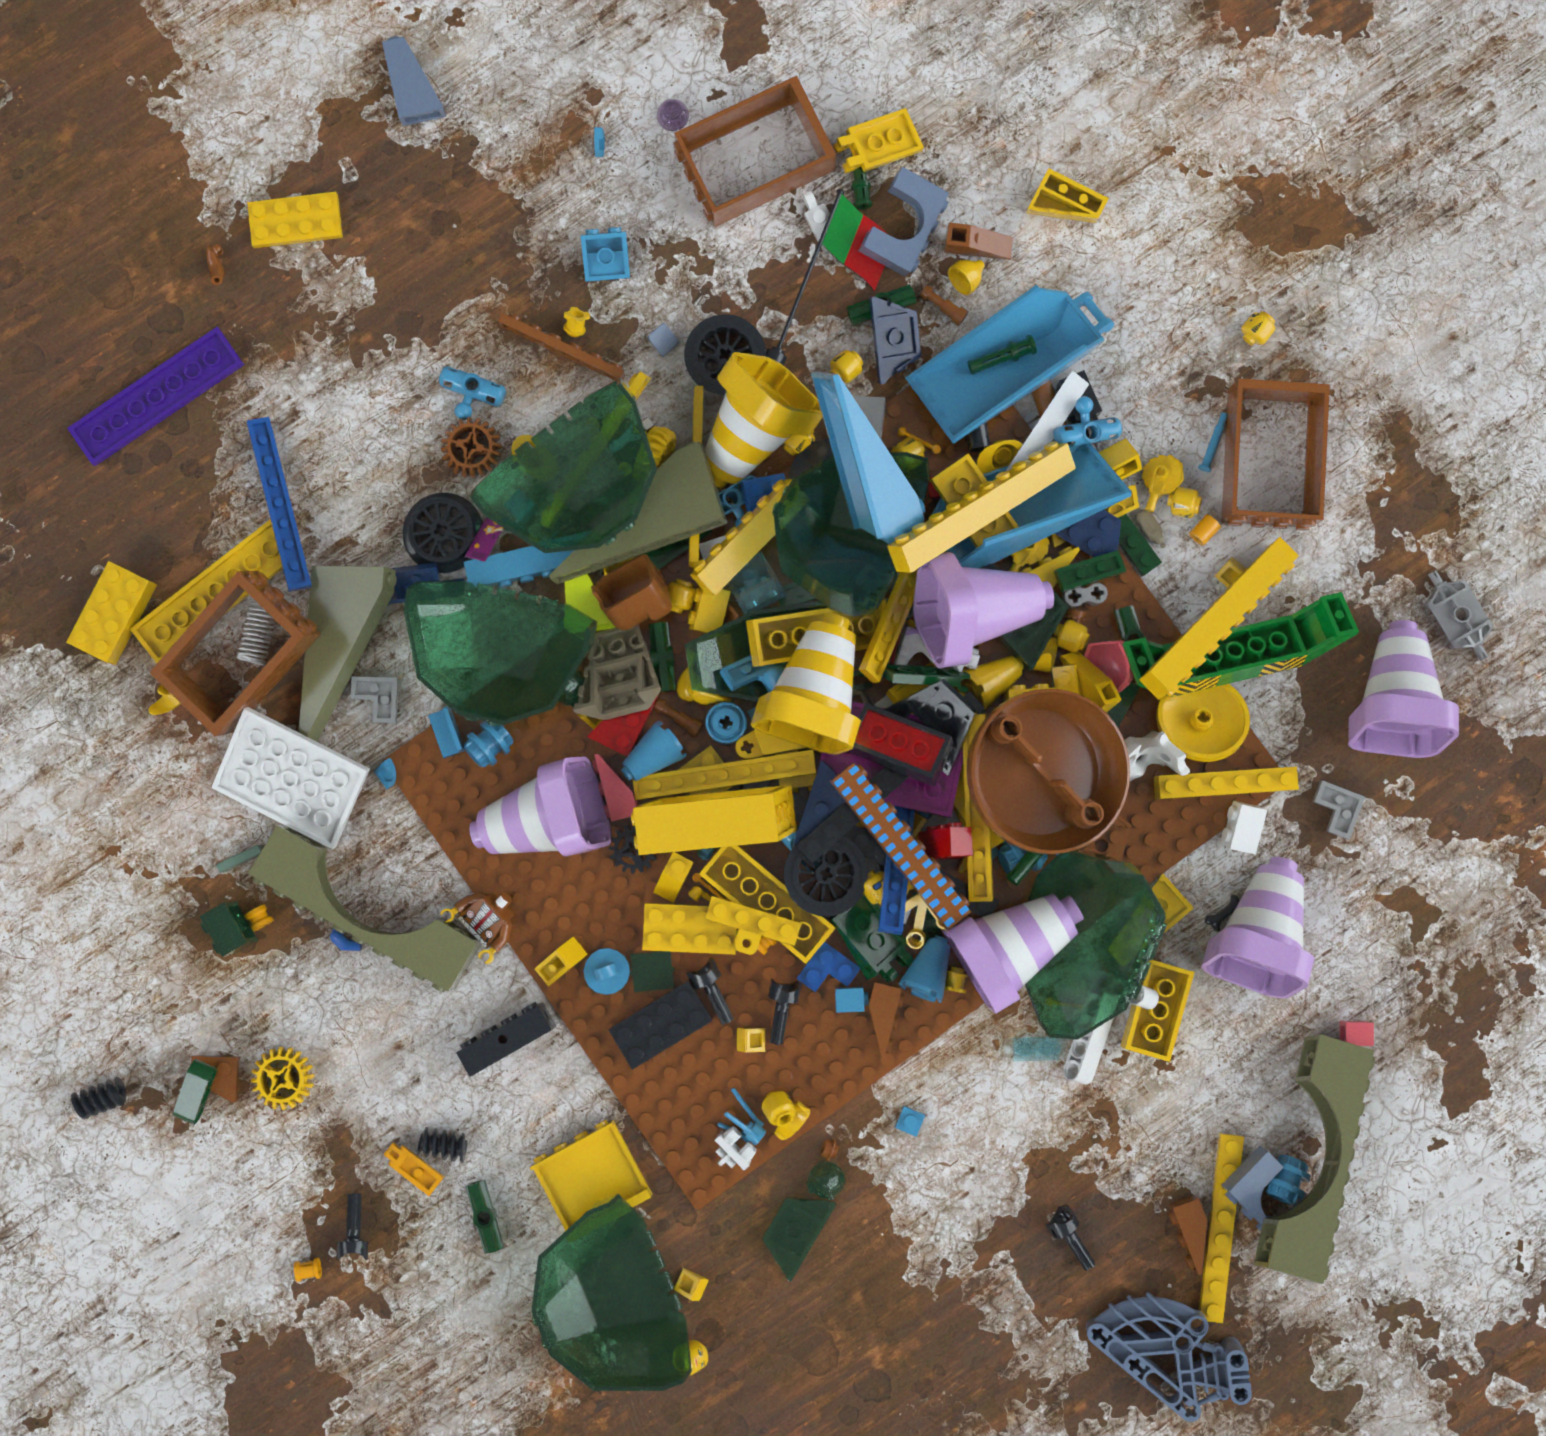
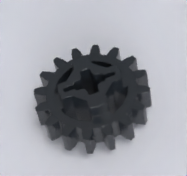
M625 825L623 833L617 830L618 838L611 837V841L615 844L609 847V850H614V854L610 856V859L616 858L618 860L615 866L623 865V872L630 868L631 874H635L636 868L641 873L644 872L643 866L645 865L651 868L652 865L649 861L657 860L653 854H648L647 858L643 861L642 855H639L638 850L637 855L629 852L624 853L631 848V843H634L633 833H636L635 826H632L630 830ZM625 837L626 843L624 848L619 850V844ZM626 856L632 858L635 865L626 863L622 858Z

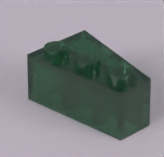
M1054 590V605L1051 609L1045 610L1044 617L1041 620L1003 634L999 638L1016 658L1020 659L1028 672L1032 671L1035 667L1036 662L1068 609V606Z

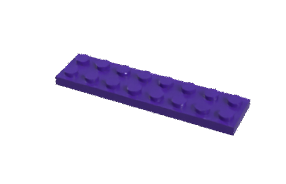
M216 327L67 429L91 464L96 466L244 366V363L220 328Z

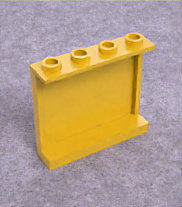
M605 1119L594 1126V1131L587 1133L585 1130L574 1136L575 1141L567 1145L566 1142H563L554 1147L555 1152L548 1156L543 1153L533 1159L534 1163L529 1167L530 1170H534L566 1231L564 1235L568 1242L652 1196V1192L614 1120L607 1122Z

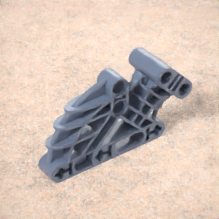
M1147 1292V1297L1133 1298L1128 1295V1300L1115 1305L1109 1303L1108 1306L1110 1308L1099 1316L1087 1321L1086 1333L1090 1342L1188 1422H1194L1201 1416L1200 1406L1205 1403H1213L1220 1399L1227 1400L1229 1395L1232 1401L1238 1405L1247 1404L1251 1399L1252 1392L1251 1383L1248 1379L1250 1378L1248 1359L1241 1343L1235 1337L1230 1336L1224 1338L1221 1344L1199 1343L1209 1327L1205 1315L1200 1310L1192 1309L1174 1300L1155 1297ZM1194 1319L1202 1320V1324L1199 1327L1191 1326V1322ZM1152 1320L1164 1331L1149 1333L1136 1322ZM1165 1322H1169L1177 1326L1174 1329H1172ZM1129 1325L1138 1334L1121 1335L1117 1330ZM1094 1328V1329L1098 1330V1329L1100 1328L1102 1335H1101L1100 1333H1098V1332H1095V1333L1093 1334V1330H1092V1329ZM1179 1337H1186L1188 1339L1184 1345L1176 1344V1340ZM1195 1347H1199L1203 1351L1210 1352L1211 1356L1205 1358L1203 1353H1200V1360L1193 1362L1191 1351ZM1174 1353L1177 1381L1147 1356ZM1132 1359L1135 1361L1137 1359L1139 1366L1134 1362L1130 1364L1129 1360ZM1150 1373L1158 1374L1177 1390L1176 1393L1172 1396L1165 1395L1146 1379L1147 1375ZM1195 1385L1203 1386L1206 1393H1209L1208 1387L1215 1388L1216 1392L1198 1401ZM1182 1398L1187 1406L1191 1407L1193 1405L1194 1408L1192 1410L1190 1408L1185 1409L1183 1402H1181Z

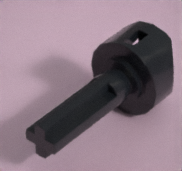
M709 958L708 962L700 970L694 972L686 971V974L694 989L704 987V991L721 1025L728 1024L734 1018L715 982L721 976V972L714 958Z
M771 978L768 997L775 1000L776 1004L769 1043H774L775 1045L783 1044L789 1003L799 1002L801 982L781 984Z
M362 1193L348 1194L347 1239L337 1242L336 1260H339L348 1253H357L364 1257L365 1260H368L369 1241L359 1239Z
M1069 1205L1059 1206L1053 1218L1044 1224L1054 1239L1064 1238L1083 1269L1088 1271L1095 1266V1261L1075 1231L1079 1226V1220Z

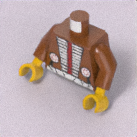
M493 892L488 895L484 893L467 895L455 903L452 909H443L440 915L446 911L451 913V918L445 922L453 921L455 914L458 913L457 918L486 949L490 947L489 950H482L478 954L479 959L484 954H489V959L485 962L487 965L493 962V954L495 952L498 953L510 940L511 920L514 914L508 908L512 898L506 892H502L499 896Z

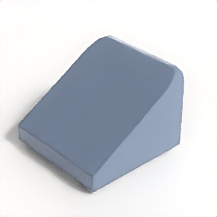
M662 323L647 336L648 341L662 357L680 343L665 323Z

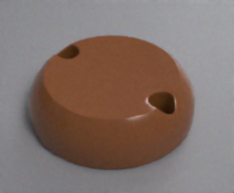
M1037 689L1011 697L996 707L981 723L974 735L967 757V784L976 811L988 828L998 837L1013 846L1033 853H1066L1089 845L1104 834L1117 819L1127 798L1130 784V761L1126 744L1118 727L1110 716L1097 704L1074 692L1061 689ZM1004 722L1008 724L1010 731L1003 725ZM1086 807L1090 811L1091 816L1084 810Z

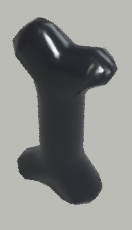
M1232 894L1229 905L1216 915H1207L1205 917V923L1212 925L1214 931L1219 932L1221 922L1234 912L1239 903L1237 895Z

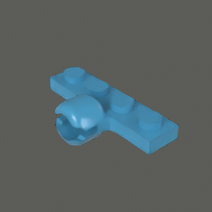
M749 655L722 668L720 674L731 691L759 680L764 684L767 691L771 692L788 662L753 667L752 658Z

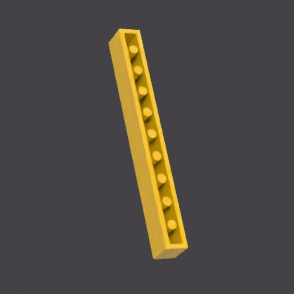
M1057 441L1044 445L1043 450L1029 454L1028 459L1013 464L1012 469L997 474L996 479L993 481L985 482L979 486L980 489L963 495L962 500L947 505L946 510L943 512L932 514L929 517L930 520L913 526L912 531L895 537V541L889 544L887 548L896 572L911 573L1076 469L1068 443L1058 444Z
M1278 537L1139 680L1158 700L1166 694L1171 697L1180 688L1177 684L1180 681L1184 683L1193 674L1191 669L1193 667L1197 669L1206 661L1205 654H1212L1220 646L1217 642L1219 640L1224 641L1232 633L1230 628L1232 626L1236 628L1244 621L1245 617L1243 614L1245 612L1247 614L1252 612L1258 606L1256 601L1258 599L1260 601L1263 600L1271 592L1268 588L1270 586L1274 588L1283 579L1280 575L1282 573L1286 575L1295 567L1293 562L1299 555L1281 537Z

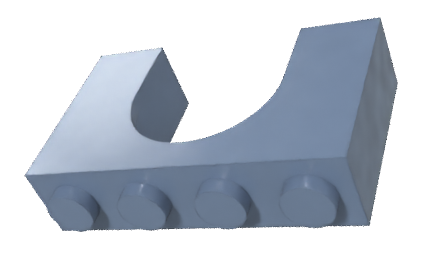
M902 167L897 171L887 192L905 201L915 210L918 217V229L915 236L908 240H899L873 226L868 230L858 251L905 277L910 272L914 273L920 261L917 258L920 252L924 253L929 244L927 238L930 232L933 233L938 226L939 221L936 219L939 213L942 214L949 203L946 200L949 193Z
M1261 1146L1221 1185L1227 1191L1224 1195L1234 1205L1238 1202L1243 1207L1240 1211L1250 1221L1254 1218L1258 1222L1256 1227L1260 1231L1263 1219L1274 1217L1265 1215L1262 1210V1192L1266 1185L1284 1168ZM1299 1199L1293 1207L1298 1205L1303 1199Z

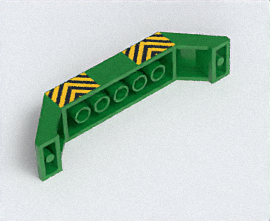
M1339 592L1321 596L1319 600L1292 615L1230 629L1232 633L1224 641L1219 640L1217 642L1220 646L1212 654H1205L1206 661L1197 669L1194 667L1191 669L1193 674L1184 683L1180 681L1177 684L1180 688L1171 697L1301 667L1359 633V630L1343 593ZM1146 637L1123 642L1124 651L1138 686L1146 688L1139 679L1175 642L1161 645L1147 641Z

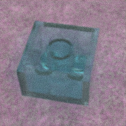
M762 551L757 553L727 583L731 594L745 617L786 596L776 574Z

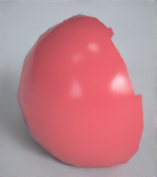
M1113 640L1090 643L1087 646L1084 657L1108 676L1117 691L1121 692L1131 683L1134 677L1123 648V642L1125 641Z

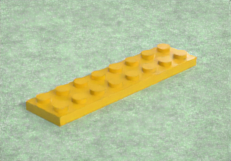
M271 519L130 628L156 663L161 660L237 571H260L270 580L283 569ZM244 591L227 612L247 598L249 594Z

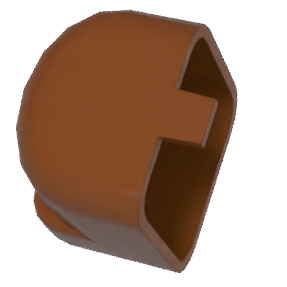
M646 554L633 558L603 576L597 582L596 587L595 585L591 586L592 593L599 601L603 613L617 629L622 631L630 630L649 618L657 621L666 616L672 608V600L667 582Z

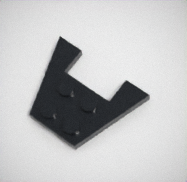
M944 678L883 709L903 718H907L913 713L927 727L952 736L954 746L942 770L947 775L953 770L977 714V710Z

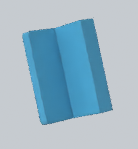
M445 706L442 708L443 710L428 715L443 758L466 751L453 712L450 707Z

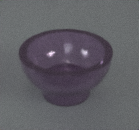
M668 99L659 106L657 120L665 130L679 131L686 126L689 120V112L686 105L680 100Z

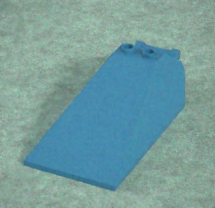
M1035 285L909 374L905 379L954 444L1085 357L1104 342L1105 339L1101 334L1109 332L1114 327V322L1103 314L1094 303L1093 296L1089 292H1084L1073 300L1066 291L1039 288ZM1082 306H1086L1099 322L1097 325L1094 326L1080 309ZM1027 335L1033 337L1037 354L1025 355L1016 362L1009 360L973 375L970 373L967 361L1005 348L1008 342L1013 341L1015 343L1025 339Z
M811 372L854 529L862 528L876 536V539H881L891 544L895 541V537L912 531L913 526L924 522V503L915 493L840 376L834 373Z
M1091 443L1071 446L1069 449L1076 469L1008 511L1019 526L1018 528L983 539V544L978 548L967 537L945 552H952L961 567L980 568L995 563L1130 497L1131 490ZM1009 465L983 475L987 481H993L996 479V475L1006 471ZM940 498L932 514L946 510L947 505L942 498Z

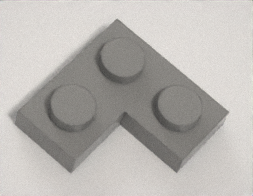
M351 676V699L373 700V723L397 724L399 678Z
M1321 780L1312 802L1333 810L1326 832L1350 840L1365 797Z

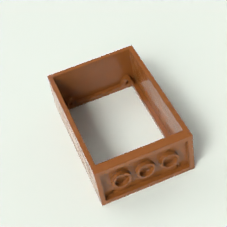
M797 75L674 133V154L678 162H682L685 170L683 171L687 181L693 184V192L697 201H702L706 220L708 222L712 221L714 227L835 171L836 153ZM789 105H793L818 159L716 207L690 153Z
M1238 378L1229 387L1221 522H1228L1229 526H1242V523L1251 524V527L1254 528L1273 525L1274 529H1287V526L1296 527V530L1307 531L1324 520L1330 384ZM1244 399L1298 402L1308 405L1304 496L1301 514L1238 510L1237 491L1241 411Z
M237 571L149 672L214 736L234 733L243 709L249 707L254 710L321 635L316 629L317 625L312 620L305 619L300 614V608L294 603H289L284 598V593L277 587H272L267 582L268 578L260 571ZM246 591L291 637L227 710L224 711L178 666L241 594Z

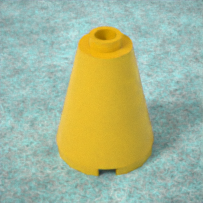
M1008 656L978 665L976 669H964L962 672L969 673L970 679H963L961 685L968 687V692L970 691L985 707L984 710H986L1023 675L1022 670L1024 667L1019 658Z

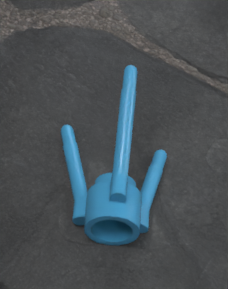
M732 1088V1093L754 1123L749 1121L745 1125L728 1112H725L724 1115L743 1129L740 1138L745 1142L757 1145L766 1133V1130L762 1128L764 1123L757 1118L737 1090ZM721 1122L718 1123V1126L725 1130L731 1128Z

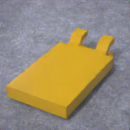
M906 108L849 127L846 130L847 136L837 138V142L833 144L836 153L850 148L853 155L846 159L847 163L842 165L845 174L860 166L863 172L920 153L924 149Z

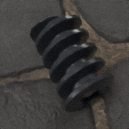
M115 1077V1084L108 1079L106 1081V1088L103 1083H98L97 1090L94 1086L88 1088V1093L85 1089L80 1090V1097L76 1092L72 1093L71 1102L78 1116L82 1119H88L90 1116L98 1115L99 1112L104 1113L108 1109L123 1106L126 1102V1089L123 1081L119 1077Z
M425 1127L420 1135L417 1156L423 1150V1156L428 1157L432 1151V1157L435 1159L441 1153L442 1160H446L450 1154L451 1161L455 1162L459 1156L460 1163H464L468 1147L465 1133H462L459 1139H456L455 1131L452 1132L450 1137H447L446 1130H443L442 1134L438 1136L437 1128L433 1130L432 1134H429L428 1127Z

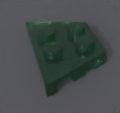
M789 1197L784 1199L764 1233L762 1240L772 1253L777 1264L781 1267L788 1281L791 1282L837 1205L836 1202Z

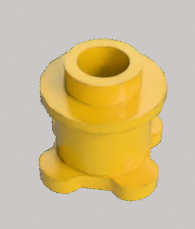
M571 307L568 312H564V318L567 319L563 326L564 331L571 337L583 335L586 331L584 327L585 320L590 319V314L579 310L577 307Z
M951 967L950 971L947 970L945 990L966 994V990L963 989L965 978L968 977L967 974H964L965 969Z

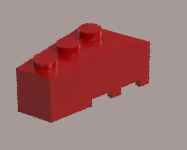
M660 696L656 697L647 710L603 720L587 738L627 757L637 745Z
M962 823L929 826L927 831L918 832L919 840L926 847L924 852L929 858L947 860L973 856L971 827H962Z

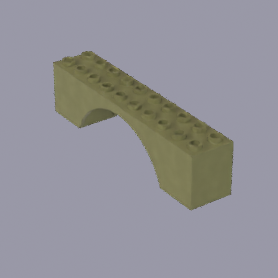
M277 825L248 873L254 877L253 881L263 887L265 885L272 887L274 894L281 898L288 897L294 900L292 904L299 909L305 910L306 908L311 910L313 917L322 922L327 920L333 923L332 928L343 934L345 932L353 935L352 940L361 945L366 943L372 946V951L381 957L389 956L393 959L392 963L402 969L405 967L413 971L412 975L422 981L428 979L433 982L432 987L444 993L445 990L451 991L456 989L482 945L473 934L453 922H445L448 920L446 918L436 919L431 924L408 933L381 931L360 922L343 907L331 887L326 865L327 848L287 826Z
M1321 1034L1304 1038L1295 1082L1309 1095L1321 1117L1326 1142L1324 1163L1313 1189L1298 1205L1283 1214L1263 1219L1253 1265L1323 1284L1324 1280L1327 1279L1329 1275V1266H1327L1329 1256L1334 1252L1333 1237L1340 1224L1338 1219L1339 1210L1343 1207L1345 1196L1343 1195L1344 1187L1348 1184L1350 1173L1348 1172L1349 1164L1353 1161L1355 1155L1354 1141L1360 1132L1359 1118L1365 1109L1364 1095L1370 1086L1369 1072L1373 1069L1375 1058L1373 1057L1374 1050Z

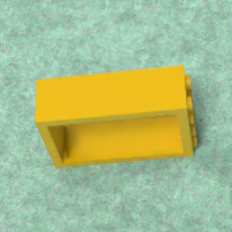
M792 784L658 798L634 807L631 813V822L636 829L634 846L638 849L639 855L778 842L797 831Z

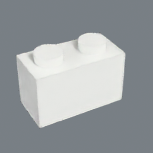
M1233 800L1232 806L1229 807L1227 813V826L1224 828L1221 836L1222 845L1229 849L1256 854L1267 810L1256 805Z

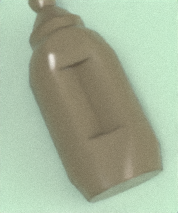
M1146 510L1138 513L1135 516L1136 521L1147 538L1159 544L1161 548H1165L1166 544L1163 543L1162 528L1153 514Z

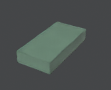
M255 845L218 863L216 866L219 873L228 872L257 858L264 845Z

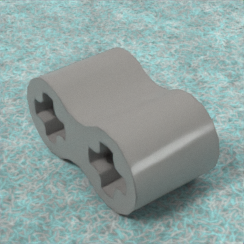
M1095 583L1088 588L1079 587L1064 592L1061 601L1068 609H1075L1082 604L1097 606L1106 600L1108 591L1103 584ZM1094 590L1096 593H1100V597L1097 600L1095 596H1091ZM1072 593L1073 596L1078 597V599L1074 603L1072 599H1068V596H1070Z

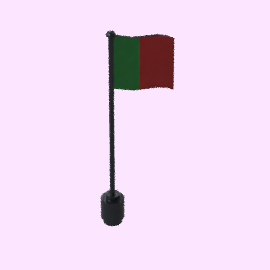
M843 189L836 190L837 196L777 347L772 346L771 349H766V357L779 362L783 366L787 356L784 355L785 351L781 347L822 245L838 262L860 276L874 292L885 267L858 250L868 230L873 226L886 234L888 233L859 212L844 196Z

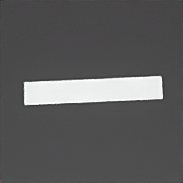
M1071 371L1006 471L1012 469L1013 464L1028 459L1029 454L1043 450L1044 445L1053 440V430L1063 425L1075 407L1076 401L1082 396L1089 383L1074 371Z

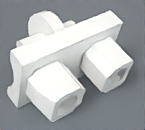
M732 1126L725 1132L722 1130L715 1139L721 1146L715 1151L721 1157L717 1164L722 1166L726 1162L733 1168L737 1163L745 1170L749 1167L757 1149L750 1142H747L741 1149L735 1144L742 1136L735 1126Z

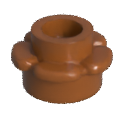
M1068 609L1067 615H1065L1068 620H1073L1079 624L1087 621L1085 619L1086 612Z
M826 1138L822 1145L820 1156L826 1158V1161H829L830 1158H835L838 1153L839 1145H836L835 1139L830 1140Z

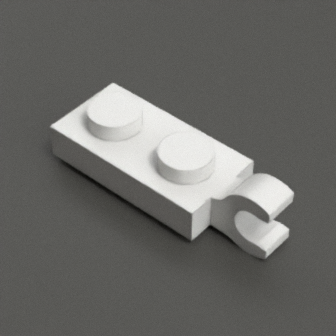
M812 191L803 194V201L809 210L804 213V217L817 241H819L830 213L824 203L819 206L817 205ZM822 245L821 249L823 253H829V251Z

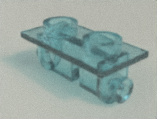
M1059 1037L1012 1038L1013 1061L1060 1060L1061 1045H1059Z

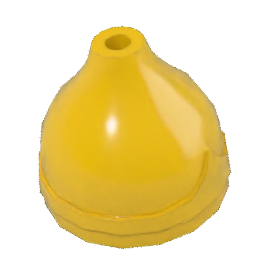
M959 260L948 269V278L959 293L969 295L980 285L985 265L981 260Z

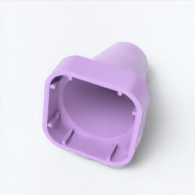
M945 552L918 568L913 600L914 621L923 643L938 668L965 665L971 660L973 646L1041 620L1044 617L1045 610L1051 609L1054 605V593L1051 584L1048 581L1042 582L1037 574L961 567L952 552Z

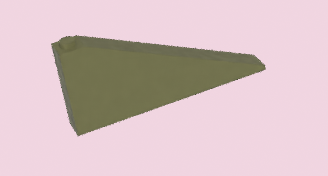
M689 442L683 448L677 449L549 575L550 579L558 585L728 524L705 449L700 442Z
M312 566V587L309 594L308 619L317 625L316 629L321 635L307 649L304 657L299 733L318 742L394 594L396 570L373 566Z

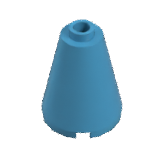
M658 720L652 725L622 762L624 768L621 771L629 781L631 779L638 781L686 757V753L680 752L684 748L669 728L663 730L660 727L663 724L661 721Z
M937 935L934 938H929L901 978L899 987L903 990L906 987L912 989V995L924 1000L935 1002L937 999L941 1003L944 997L951 948L947 944L948 940Z

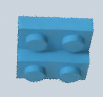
M621 227L608 228L606 233H599V229L585 230L586 234L581 235L585 282L630 278L626 231H621Z

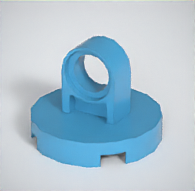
M611 948L599 949L592 953L584 967V977L588 986L595 992L605 995L621 990L627 983L630 975L629 962L625 955Z

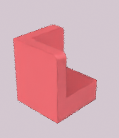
M1339 1020V1040L1358 1046H1373L1374 1023L1369 1021Z

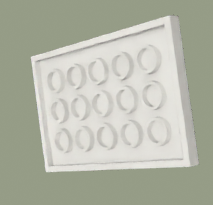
M246 707L243 709L211 788L334 849L338 844L370 768Z

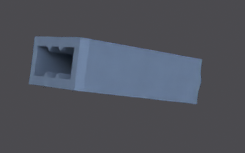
M394 36L390 37L387 41H382L397 112L402 125L407 126L446 117L439 98L405 38Z

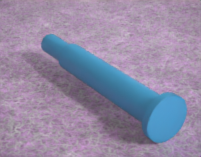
M1221 413L1203 462L1198 466L1204 472L1212 471L1210 467L1225 428L1224 425L1228 416L1226 413Z

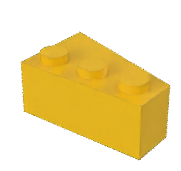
M1048 168L1026 214L1097 223L1109 198Z

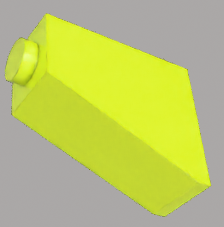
M588 574L565 582L567 628L572 634L616 628L603 613L599 601L593 595L591 586L594 583Z

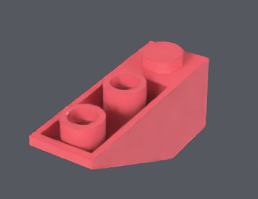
M595 754V760L592 762L595 773L600 775L601 782L598 783L601 796L605 795L607 804L604 805V810L607 818H611L612 822L630 818L633 808L639 806L638 800H635L634 790L601 754Z

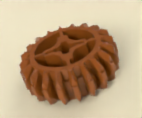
M467 417L466 424H464L462 419H459L458 423L460 426L458 427L452 423L450 426L453 431H445L449 438H442L441 440L447 446L440 448L441 452L447 453L442 457L444 461H449L447 467L449 469L454 468L453 472L455 474H459L462 471L464 478L468 476L469 472L472 478H476V472H479L483 477L485 476L483 471L485 468L492 472L490 464L498 465V461L494 457H501L502 455L501 452L496 451L502 448V444L497 442L501 439L499 434L494 435L496 429L494 427L489 428L487 421L481 425L480 418H476L473 423L472 418ZM470 432L466 439H458L464 433ZM479 432L487 436L489 448L479 444ZM474 444L476 449H471V452H469L467 447H471ZM454 447L464 452V463L456 459ZM485 456L480 462L471 464L476 457Z

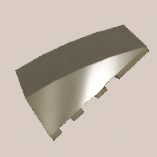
M639 625L627 631L613 628L595 633L588 656L590 660L589 665L585 667L583 673L585 679L583 686L579 687L578 703H575L573 711L578 714L609 720L649 709L660 693L661 688Z

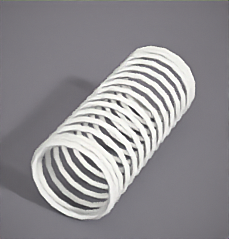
M251 598L254 602H251L250 605L252 607L248 608L251 612L247 613L250 617H247L246 620L249 622L244 623L248 627L243 628L247 632L242 633L246 637L241 638L245 642L240 643L244 647L238 648L243 652L237 653L236 658L250 663L266 665V661L249 656L266 659V656L250 651L268 654V651L251 646L267 649L270 647L252 641L268 644L271 642L253 636L269 639L272 637L254 631L273 634V632L252 625L274 629V627L253 620L275 624V622L254 616L273 618L271 615L255 611L265 610L262 607L256 606L259 604Z

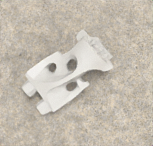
M1152 731L1142 738L1128 737L1124 740L1130 761V781L1143 776L1147 766L1150 764L1167 765L1181 776L1187 775L1190 772L1184 761L1186 758L1185 753L1172 744L1163 731L1160 733Z

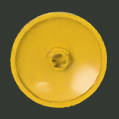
M1225 684L1174 697L1165 695L1158 703L1156 721L1159 732L1163 731L1169 741L1185 753L1186 758L1200 762H1213L1224 759L1239 749L1249 731L1250 714L1241 694L1230 684Z

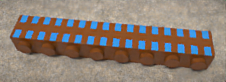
M851 763L829 781L946 929H951L971 912L967 907L970 903L963 894L958 895L953 889L955 884L947 875L943 877L938 870L941 868L939 863L933 857L929 858L925 854L924 850H926L924 844L918 838L914 840L909 832L912 830L904 820L899 821L895 815L897 812L895 807L889 801L884 802L880 796L882 794L880 788L875 783L870 784L866 779L868 774L860 764L856 766L855 763Z

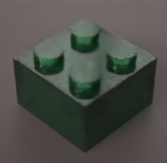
M237 901L223 902L200 916L202 920L200 924L206 934H210L213 940V949L218 955L221 954L222 957L235 955L259 941Z

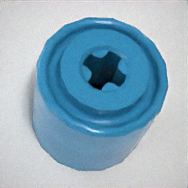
M722 702L709 710L706 716V728L709 736L715 742L721 745H732L745 735L747 719L744 711L738 705L731 702ZM728 716L733 725L723 729L720 719L724 720Z

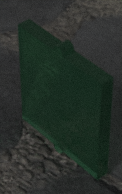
M671 951L630 955L632 966L630 975L633 976L634 993L674 988L673 971L675 968L672 967Z

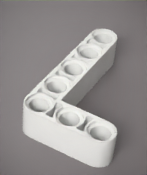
M1099 972L1093 979L1064 1066L1065 1078L1084 1085L1089 1084L1093 1080L1119 1000L1150 1010L1158 1003V993L1146 986L1106 972Z

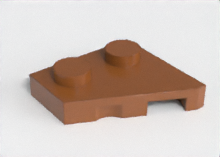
M191 1056V1063L194 1059H197L217 1068L210 1091L230 1102L238 1101L240 1057Z

